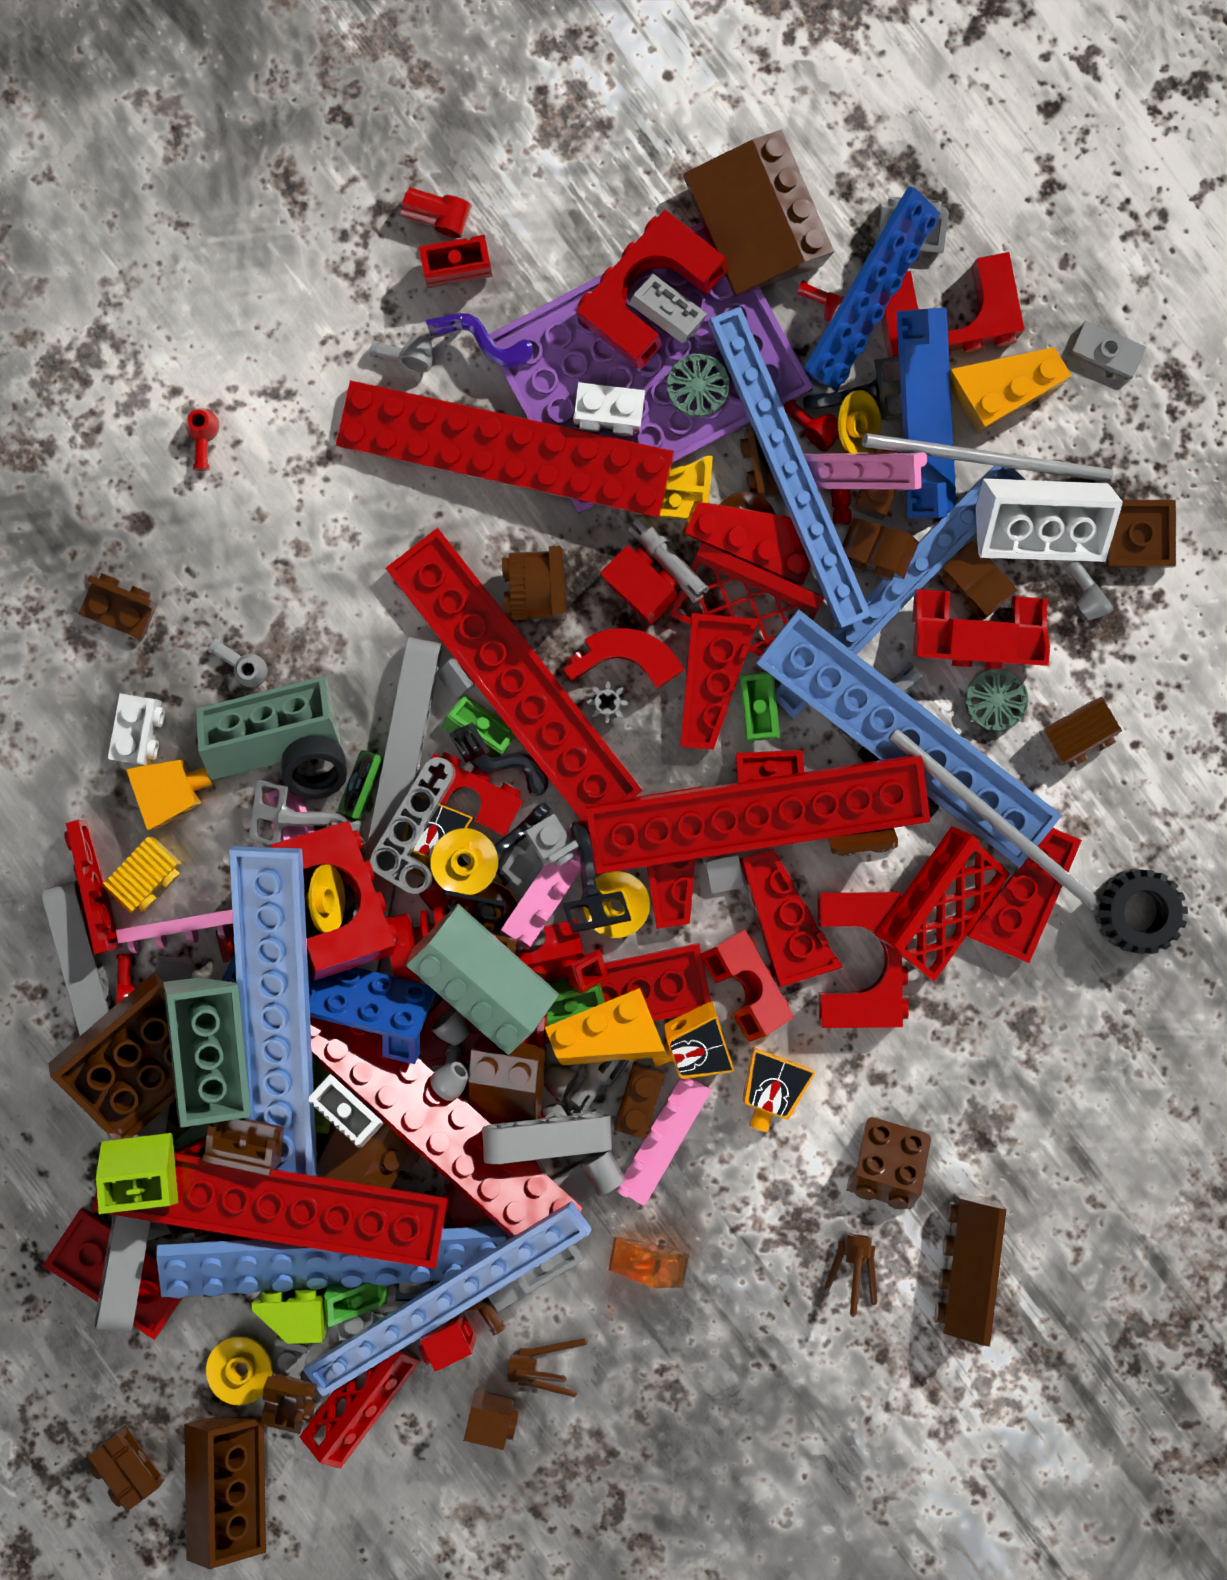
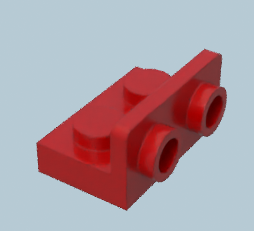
M803 750L736 753L737 782L805 772Z

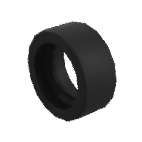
M324 736L299 738L289 744L283 752L281 761L283 781L288 790L296 796L304 799L329 797L339 791L346 782L347 767L342 747L332 739ZM312 759H323L334 765L328 772L317 776H305L294 770L299 764Z

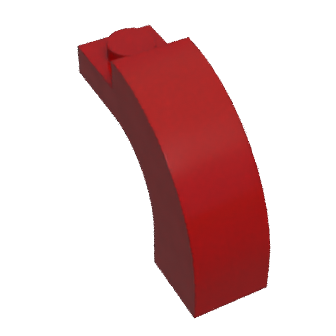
M628 628L608 629L585 638L584 642L590 652L587 654L583 650L577 652L566 660L569 666L564 668L565 674L572 683L602 662L611 659H624L640 667L656 690L685 670L675 654L659 639L643 631Z

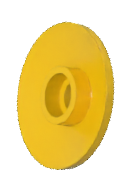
M863 390L849 393L840 407L838 431L841 443L847 453H872L875 448L862 446L863 435L865 433L880 435L881 417L877 403L868 392Z
M469 828L455 829L443 835L435 844L430 859L431 871L436 882L444 890L473 895L484 890L493 881L498 869L497 851L491 840L483 833ZM462 854L470 857V862L466 866H461L457 863L458 857Z
M321 865L315 870L306 894V906L310 910L312 921L321 933L338 929L345 913L346 900L343 881L337 869L332 865Z
M623 871L608 872L595 878L597 888L603 895L622 891L631 921L595 928L594 930L611 938L627 937L638 931L647 920L650 911V898L643 883L637 877ZM612 901L602 903L606 916L615 917L624 914L623 908L620 911H616L611 907ZM583 907L587 921H592L588 908Z
M235 1336L223 1340L212 1350L207 1360L206 1377L211 1390L219 1399L232 1405H246L259 1399L263 1395V1387L267 1377L272 1376V1363L267 1351L257 1341L244 1336ZM240 1362L247 1365L248 1371L246 1374L239 1371L238 1365Z

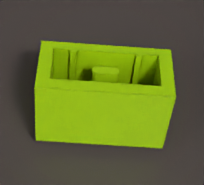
M172 1133L101 1141L96 1173L99 1214L163 1207L179 1203Z
M327 1288L320 1290L294 1289L286 1292L261 1291L252 1302V1311L287 1344L322 1343L330 1327L328 1328L325 1325L324 1294Z

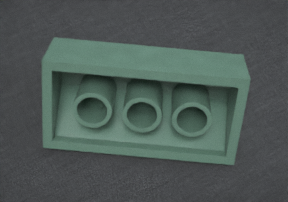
M325 676L196 708L198 752L210 780L230 777L235 774L281 763L283 752L289 744L299 738L324 736L336 741L341 746L338 723Z
M459 904L412 948L406 964L410 970L507 1055L513 1052L532 1034L559 995L557 991Z
M199 977L163 982L176 1107L180 1127L251 1117L238 984Z

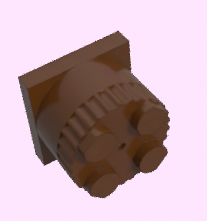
M549 546V551L509 553L508 558H502L503 578L510 585V591H504L506 615H512L513 620L553 618L554 621H565L567 619L564 555L561 546Z

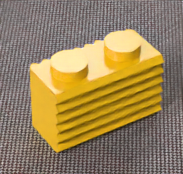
M147 837L102 884V887L130 913H137L139 910L144 913L157 900L154 894L162 885L168 888L180 876L177 869L182 863L155 837Z

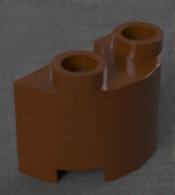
M272 1372V1376L267 1377L263 1387V1400L265 1403L262 1410L261 1425L300 1434L304 1421L311 1422L315 1409L313 1399L317 1384Z

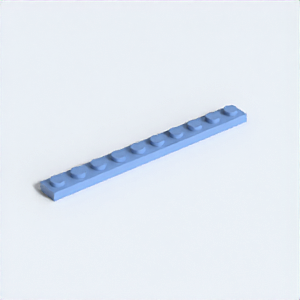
M738 307L711 317L708 324L838 630L872 616L742 308Z
M994 466L983 477L984 479L1026 480L1015 469ZM983 478L948 513V516L944 517L919 542L905 578L893 577L892 581L883 579L865 598L872 616L840 630L836 627L831 632L833 637L855 654H858L912 599L914 589H921L977 532L976 505ZM781 684L776 689L777 705L792 719L808 705L806 701L784 684Z
M570 1201L306 1365L303 1372L312 1383L317 1384L316 1389L323 1397L585 1238L590 1234L591 1226L574 1203Z

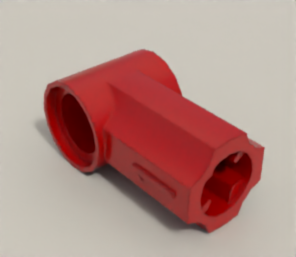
M409 187L407 192H405L400 214L403 218L432 226L443 235L459 239L462 238L472 205L457 196L444 195L440 197Z

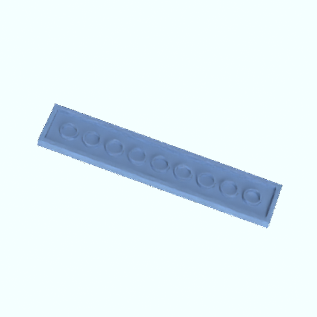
M799 609L795 611L756 661L760 667L880 760L908 756L888 739L889 735L898 728L1036 846L1039 845L1062 817L1057 810ZM924 769L927 796L1014 864L1021 867L1028 856Z
M233 846L229 850L236 982L239 990L251 1117L245 1119L284 1127L281 1162L275 1169L316 1176L314 1104L309 1103V1096L314 1090L302 849Z
M499 1226L443 1229L436 1269L260 1239L157 1245L156 1257L161 1297L217 1296L227 1293L251 1294L261 1291L286 1292L294 1289L320 1290L327 1288L328 1285L342 1284L347 1288H354L361 1283L371 1282L373 1285L388 1286L395 1283L413 1282L422 1284L428 1281H443L506 1242V1233Z

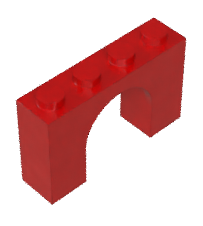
M666 209L658 217L654 216L645 226L643 235L636 242L632 241L627 245L622 253L621 260L614 267L610 266L605 270L600 278L599 285L592 292L588 291L583 295L576 309L581 323L639 370L661 348L662 343L659 334L632 313L626 305L627 293L634 280L644 272L652 269H670L682 275L707 295L728 272L726 257Z
M1010 252L979 257L972 264L971 270L978 301L977 315L975 320L968 326L958 330H948L949 356L951 351L964 349V353L976 352L984 349L985 344L996 343L997 347L1008 346L1016 343V339L1025 331ZM907 271L904 275L900 289L897 293L893 294L881 320L888 358L899 356L896 311L919 309L911 271Z
M349 821L270 845V848L302 849L304 879L312 877L319 866L332 865L339 872L342 881L353 890L357 898L358 912L348 924L306 939L307 962L314 981L393 955L395 943L398 942L397 932L393 923L387 924L383 913L386 911L384 897L381 892H375L372 881L375 880L372 865L369 861L364 862L360 850H363L361 836L358 830H352Z
M817 892L818 926L864 927L875 935L900 900L901 892ZM880 941L884 951V966L880 976L872 985L854 992H818L819 1026L821 1028L903 1027V1019H908L909 1005L908 999H903V986L908 985L907 965H902V956L889 945Z

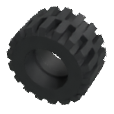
M1143 869L1122 871L1116 874L1117 877L1109 878L1105 882L1107 887L1100 889L1097 894L1101 896V902L1095 908L1099 912V916H1095L1097 924H1101L1102 929L1099 931L1104 937L1109 938L1108 942L1127 952L1154 954L1159 953V949L1166 950L1171 947L1170 942L1172 940L1177 941L1180 938L1181 934L1178 931L1180 928L1186 927L1187 921L1182 920L1183 914H1188V906L1182 905V901L1186 898L1183 892L1177 891L1179 886L1175 881L1168 880V876L1163 873ZM1139 891L1148 893L1156 904L1155 920L1144 931L1133 930L1125 919L1126 903L1133 894Z

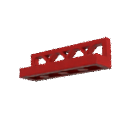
M401 1349L365 1371L367 1372L366 1383L361 1390H356V1381L359 1376L334 1390L299 1436L318 1462L341 1469L421 1360L414 1352ZM341 1399H346L345 1412L341 1417H336V1406ZM321 1426H326L325 1438L318 1445L313 1437Z

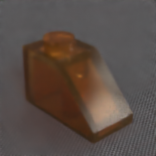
M614 1237L608 1270L653 1288H683L689 1254L665 1245Z

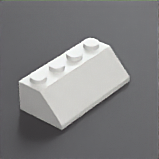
M983 478L976 505L978 555L980 558L1106 562L1123 502L1108 483Z

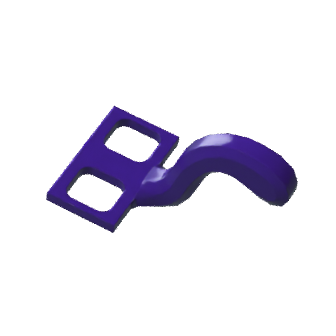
M459 313L426 320L431 336L459 330L471 332L484 355L491 362L501 367H517L526 363L532 357L533 346L528 340L518 341L507 349L496 347L482 322L471 314Z

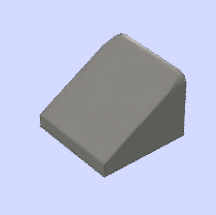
M451 658L437 673L455 699L461 697L475 686V683L456 659Z
M738 854L705 861L712 894L744 887Z
M514 1280L488 1296V1298L499 1312L527 1294H525L518 1282Z

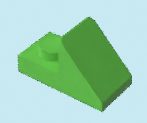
M371 1282L361 1283L354 1288H347L342 1284L328 1285L324 1294L325 1325L329 1328L387 1304V1286L373 1285Z

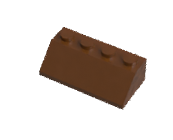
M385 1123L363 1147H357L355 1143L350 1141V1138L345 1136V1133H342L334 1126L317 1156L316 1176L391 1188L412 1147Z
M954 1193V1202L949 1201L947 1222H951L950 1235H945L943 1240V1255L947 1256L946 1268H941L939 1273V1289H943L942 1301L937 1302L935 1306V1323H939V1327L944 1334L988 1347L991 1344L1007 1210L995 1198Z
M261 1416L211 1417L184 1424L187 1561L207 1569H213L266 1553L264 1425H261Z

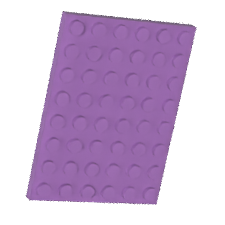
M703 222L689 228L713 247ZM652 269L644 272L634 280L627 293L626 305L632 313L659 334L662 343L661 348L641 370L587 328L579 319L576 309L580 299L588 291L592 292L599 285L602 275L489 334L494 345L500 349H507L521 340H528L533 346L532 357L526 363L511 368L499 366L527 419L580 430V426L574 425L573 422L578 382L645 390L640 433L633 432V436H619L613 434V429L600 428L599 432L590 433L672 450L675 452L672 465L750 424V420L708 324L711 317L738 307L742 308L783 406L788 401L795 400L813 390L808 376L761 289L759 288L734 297L725 275L707 295L682 275L670 269ZM652 274L707 313L697 333L693 337H689L684 344L629 305L632 296ZM693 353L705 354L716 358L725 367L729 377V393L723 406L712 415L700 418L690 417L679 412L672 405L667 394V378L673 365L682 357ZM691 361L685 363L689 370L694 373L693 363ZM706 361L699 362L701 373L707 364ZM713 367L710 373L708 374V377L718 373L719 370L716 367ZM680 370L676 371V376L686 378ZM718 380L711 384L723 386L724 381ZM678 384L672 385V389L675 391L684 387ZM710 392L716 400H720V394ZM687 394L678 397L677 401L679 403H684L685 399L687 398ZM703 399L704 408H711V405L708 403V401L706 399ZM693 400L689 406L692 411L697 409L696 400ZM570 499L578 515L597 505Z

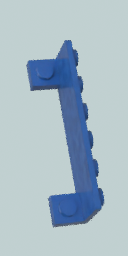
M909 186L903 194L876 244L803 368L808 377L834 391H838L841 384L848 379L850 369L858 355L864 351L871 332L876 324L882 320L885 308L893 294L897 293L900 289L904 275L910 265L918 258L920 248L928 234L936 227L940 212L916 188Z
M928 308L896 311L903 439L953 446L947 309ZM927 456L926 465L921 467L922 488L906 490L908 518H941L948 516L947 512L951 511L956 505L954 460Z
M235 953L221 981L237 983ZM308 967L310 1017L382 1035L383 1057L416 1064L420 1049V1031L436 991L426 984L358 967L314 981Z

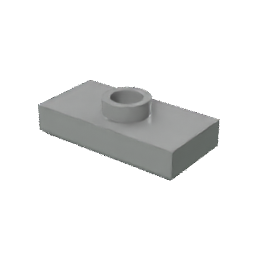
M1085 320L1070 354L1132 379L1146 346Z

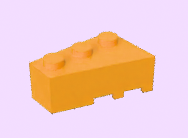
M1052 347L950 369V386L976 432L980 434L1062 386L1072 375L1056 348Z
M640 988L545 1027L556 1058L561 1065L602 1063L614 1060L630 1061L656 1057L658 1059L668 1058Z

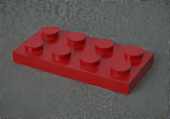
M82 1207L42 1266L98 1303L111 1225ZM146 1249L133 1326L155 1340L184 1297H161L157 1257Z

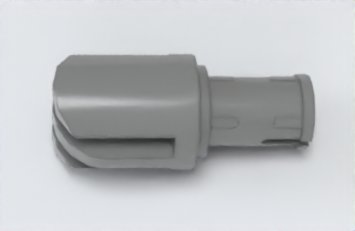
M614 1060L586 1064L584 1068L587 1075L575 1093L570 1097V1100L588 1111L589 1106L603 1086H612L629 1061Z

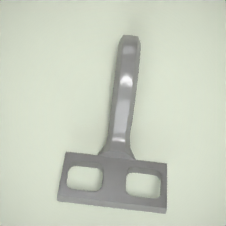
M257 780L249 839L271 845L280 842L282 828L325 827L330 821L338 824L349 821L353 831H360L361 822L347 815L331 812L292 811L286 806L288 787L264 780ZM265 786L279 790L277 807L268 806L262 802ZM260 818L274 823L275 828L272 840L258 836L257 829Z

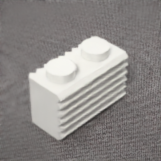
M331 1074L309 1096V1103L314 1104V1107L324 1117L329 1119L339 1131L345 1133V1136L350 1138V1141L355 1143L357 1147H363L384 1124Z

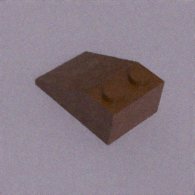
M481 1036L471 1050L469 1070L470 1106L490 1124L541 1119L547 1047L521 1043L513 1052L507 1055L488 1037Z

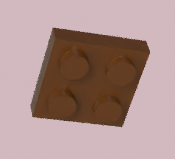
M1122 500L1123 504L1106 558V568L1176 567V500Z

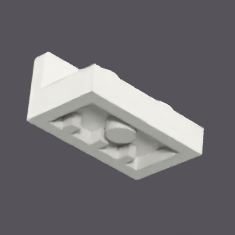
M578 382L573 417L574 425H579V429L586 432H599L600 428L613 429V434L619 436H633V432L640 433L645 390Z
M119 694L108 759L139 765H150L151 760L156 759L159 742L155 740L157 727L162 726L165 714L164 708L161 707L162 701Z

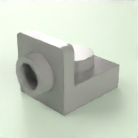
M555 814L550 815L524 832L544 866L552 862L557 867L574 857L571 851L579 846L576 840L573 842L570 840Z
M277 1335L271 1358L272 1372L302 1379L311 1343L287 1344Z

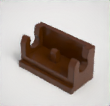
M245 1118L215 1122L214 1127H208L203 1162L269 1176L281 1162L284 1127Z

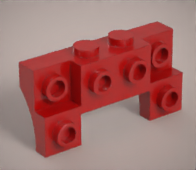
M914 589L912 623H915L912 656L952 659V666L972 667V661L985 662L984 668L1004 669L1005 663L1049 666L1048 598L1012 596L1010 623L951 619L949 617L950 591Z

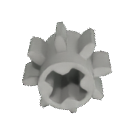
M610 682L606 683L605 690L602 691L593 687V692L597 696L595 700H587L588 705H595L596 707L592 718L594 719L601 714L605 716L606 724H609L610 716L614 714L617 718L622 719L623 716L618 710L620 706L628 705V701L620 700L619 698L623 688H619L616 692L610 690ZM603 695L606 698L614 696L616 698L613 702L615 709L612 711L609 708L601 710L599 708L602 704L600 697Z

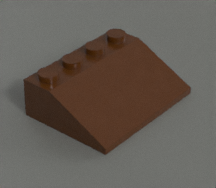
M782 130L754 138L683 174V178L713 248L726 257L728 272L725 276L734 297L822 267L835 252Z
M155 972L48 1063L50 1077L113 1140L132 1138L176 1100L163 981Z

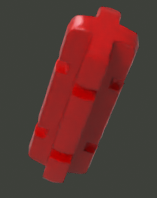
M831 489L832 507H835V510H833V523L835 525L850 524L852 521L851 509L848 507L851 504L850 489Z

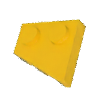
M705 456L699 461L671 470L660 518L687 520L694 502L709 503L713 456Z

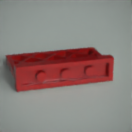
M703 542L690 568L694 573H696L700 563L712 568L718 582L708 587L712 589L719 586L726 603L707 611L704 600L701 598L699 601L704 611L701 614H712L728 608L730 616L735 617L731 606L750 599L756 615L755 619H759L758 623L764 640L752 645L750 644L748 651L758 656H761L765 651L758 648V646L766 644L768 647L770 642L776 637H767L761 620L780 613L785 625L787 620L784 611L795 607L809 612L808 617L814 620L824 600V596ZM718 572L730 576V578L721 581ZM735 579L743 582L748 596L729 602L723 584ZM749 586H752L760 591L751 594ZM681 589L678 595L679 598L675 601L670 616L691 624L690 616L678 612L683 600L689 597ZM765 593L774 596L778 610L760 616L753 598ZM779 599L791 605L782 608Z
M953 826L950 827L874 935L880 941L889 945L933 982L936 981L1011 874L979 845L980 841L972 834ZM975 852V866L965 868V863L971 854ZM990 869L996 871L997 873L991 882L984 885V871ZM975 874V888L965 890V876ZM956 879V893L945 896V891L952 881ZM975 896L974 906L970 911L965 912V898ZM956 901V915L945 918V904ZM936 906V920L926 923V918ZM956 923L955 933L950 939L945 940V926ZM936 929V942L926 945V931ZM917 934V948L906 950L905 948ZM936 951V960L930 968H927L926 953Z

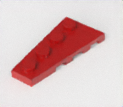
M770 849L740 858L777 986H786L843 968L838 957H835L829 947V942L825 935L820 931L812 918V913L808 906L802 901L795 889V884L775 850Z

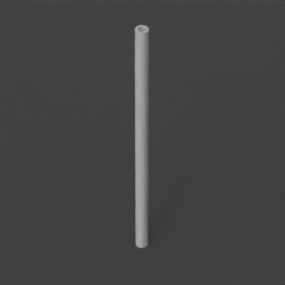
M865 433L862 438V446L903 453L924 452L930 457L1110 482L1113 477L1112 469L868 433Z
M898 728L889 735L888 739L908 756L921 755L924 769L1086 906L1094 910L1100 904L1101 900Z

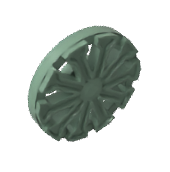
M693 353L682 357L673 365L667 378V394L670 402L679 412L690 417L700 418L712 415L723 406L729 393V377L725 367L716 358L705 354ZM690 361L693 363L694 373L689 370L685 363ZM706 361L707 364L701 373L699 362ZM713 367H716L719 370L718 373L708 377V374L710 373ZM680 370L686 378L676 376V371ZM718 380L724 381L723 386L711 384ZM673 384L684 386L676 391L672 389ZM710 392L720 394V400H716ZM687 394V398L685 399L684 403H679L677 401L678 397ZM703 399H706L708 401V403L711 405V408H704ZM693 400H696L697 404L695 411L689 408Z
M1004 669L986 670L978 674L967 687L965 693L966 711L971 720L985 730L1003 731L1012 728L1021 721L1027 711L1028 693L1026 686L1017 675ZM1000 675H1004L1006 680L1000 688ZM986 676H992L993 687L986 681ZM1015 682L1018 688L1007 693L1011 684ZM976 684H980L985 693L976 691L974 688ZM1022 696L1021 703L1010 700L1012 697ZM971 698L982 699V702L974 705L971 703ZM1008 707L1018 709V715L1014 716ZM985 708L986 711L982 717L978 718L976 711ZM1001 712L1008 719V724H1002ZM993 713L994 724L988 725L987 721Z

